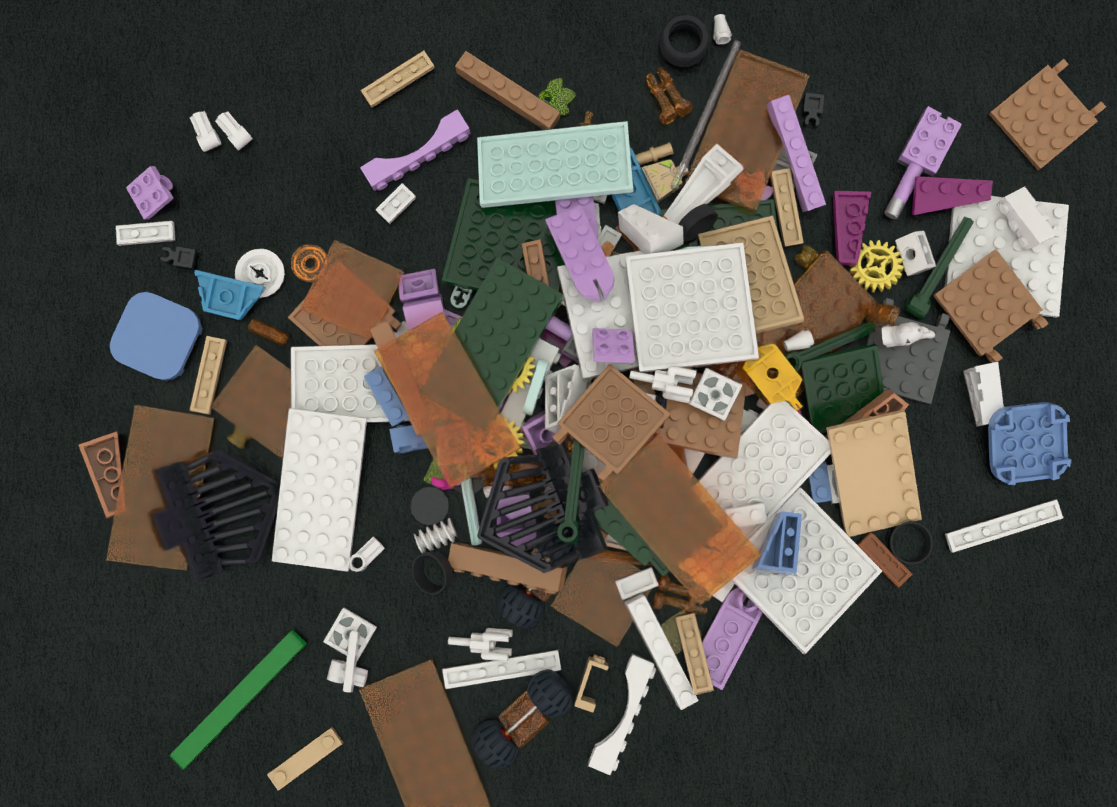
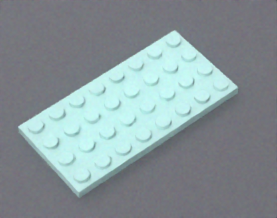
M627 121L477 138L481 208L633 192Z

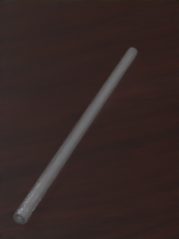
M735 40L671 183L670 187L673 189H678L741 46L740 41Z

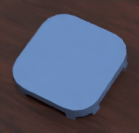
M142 292L133 296L127 303L111 338L110 351L115 360L159 380H173L179 375L181 376L185 371L183 368L203 328L197 314L190 309L153 293Z
M1050 402L1007 406L993 413L988 426L990 468L993 475L1008 485L1042 479H1059V476L1064 473L1067 466L1070 467L1071 459L1068 458L1067 422H1070L1069 414H1066L1060 406Z

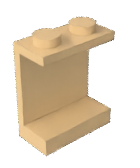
M595 654L593 657H588L574 699L575 707L594 712L596 706L595 699L583 696L582 694L592 665L605 670L608 669V663L605 662L604 657Z

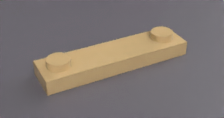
M422 51L362 89L361 92L371 108H373L435 67L425 51Z
M790 168L771 171L770 177L783 247L803 244Z
M206 336L190 411L211 414L227 340Z
M695 613L676 617L694 695L714 691Z
M331 727L267 775L279 791L343 744V741L334 728Z

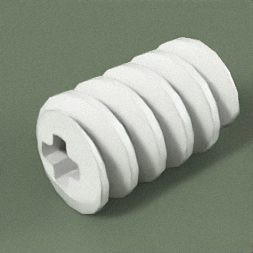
M448 518V525L440 521V528L433 524V531L426 527L425 534L421 529L419 530V536L414 534L422 554L426 553V547L433 551V545L439 549L441 542L446 546L448 545V539L454 543L455 536L457 537L450 518Z

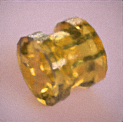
M804 245L802 252L797 254L795 259L803 267L810 269L812 262L818 259L819 254L811 247Z
M235 426L234 432L228 435L227 439L243 449L245 447L244 443L250 440L252 436L240 427Z

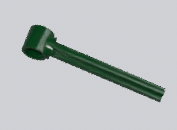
M963 217L919 293L913 294L904 308L906 312L920 320L924 318L931 306V300L929 299L974 223L971 218Z
M870 321L800 352L793 351L782 354L789 360V363L797 372L803 365L802 361L820 356L875 332L876 325L873 324V321Z
M575 439L565 518L561 520V525L557 531L561 541L568 545L576 543L580 536L578 530L579 522L576 521L585 447ZM567 529H573L574 531L573 536L570 538L564 537V532Z

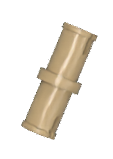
M669 142L656 148L651 147L649 148L650 150L635 154L639 165H643L651 161L657 162L659 158L672 155L673 150Z

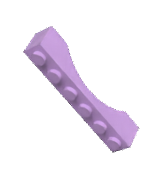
M786 95L770 101L766 106L771 121L786 150L794 177L796 195L802 212L826 205L790 96Z
M457 109L441 119L433 137L417 151L399 158H375L360 168L373 190H382L387 187V183L390 181L401 179L404 173L409 170H416L424 161H431L436 157L437 153L449 150L452 144L457 141L462 142L469 137L468 135L471 134L470 129Z

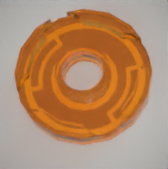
M303 245L293 253L291 269L300 280L316 282L327 274L329 258L326 252L319 246ZM314 259L315 265L312 268H307L305 266L306 260Z

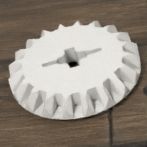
M251 250L244 254L236 265V280L266 287L259 298L275 294L284 282V266L280 258L269 250ZM252 268H255L259 271H262V269H264L263 274L268 278V280L264 277L256 278L258 274Z

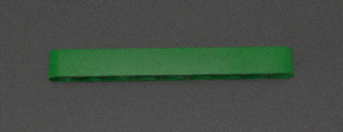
M294 630L289 632L170 754V757L184 770L307 643Z

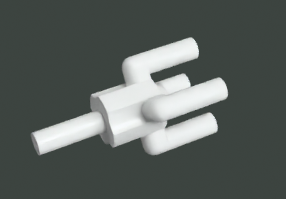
M670 366L668 372L655 370L654 375L631 371L629 378L652 383V389L663 391L662 396L665 399L689 403L693 389L677 386V383L692 385L696 371Z
M487 628L484 633H472L471 638L449 637L448 645L470 646L471 652L481 653V658L484 660L508 661L509 656H512V648H499L495 646L496 641L509 642V637L513 636V629Z

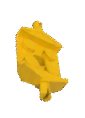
M775 344L758 347L759 358L747 360L743 366L744 371L750 376L770 404L787 401L798 411L803 406L795 398V393L802 382V378ZM768 369H777L778 377L775 379L769 378L767 376Z

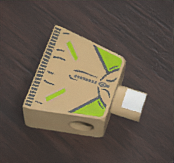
M672 160L642 167L643 174L657 204L680 189L683 184L681 177L689 174L685 163L675 167Z

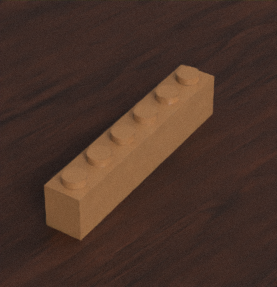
M467 51L464 52L455 65L458 75L539 128L552 130L560 120V112Z
M460 542L451 543L448 558L455 572L464 573L465 571H470L473 576L482 577L487 575L490 580L494 581L504 579L508 580L507 583L511 585L522 583L526 584V588L537 590L539 587L545 589L544 592L556 594V592L563 590L567 566L561 565L550 572L543 573L505 552Z

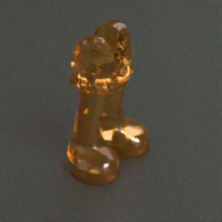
M661 67L657 69L662 83L658 84L651 72L646 75V80L650 91L661 105L660 121L663 125H666L675 120L677 113L680 117L685 116L694 107L690 101L683 99L675 88L673 80L669 77L670 74ZM665 90H667L670 97L672 98L675 104V108L671 105L668 98L666 97L664 93Z
M667 574L660 576L657 590L686 596L688 600L686 601L656 591L653 609L660 610L666 605L688 611V613L694 612L695 615L707 613L708 608L696 605L697 598L710 601V594L702 589L698 590L697 588L675 584L670 581Z

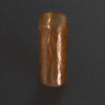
M255 318L251 320L248 326V331L281 346H284L288 340V333Z

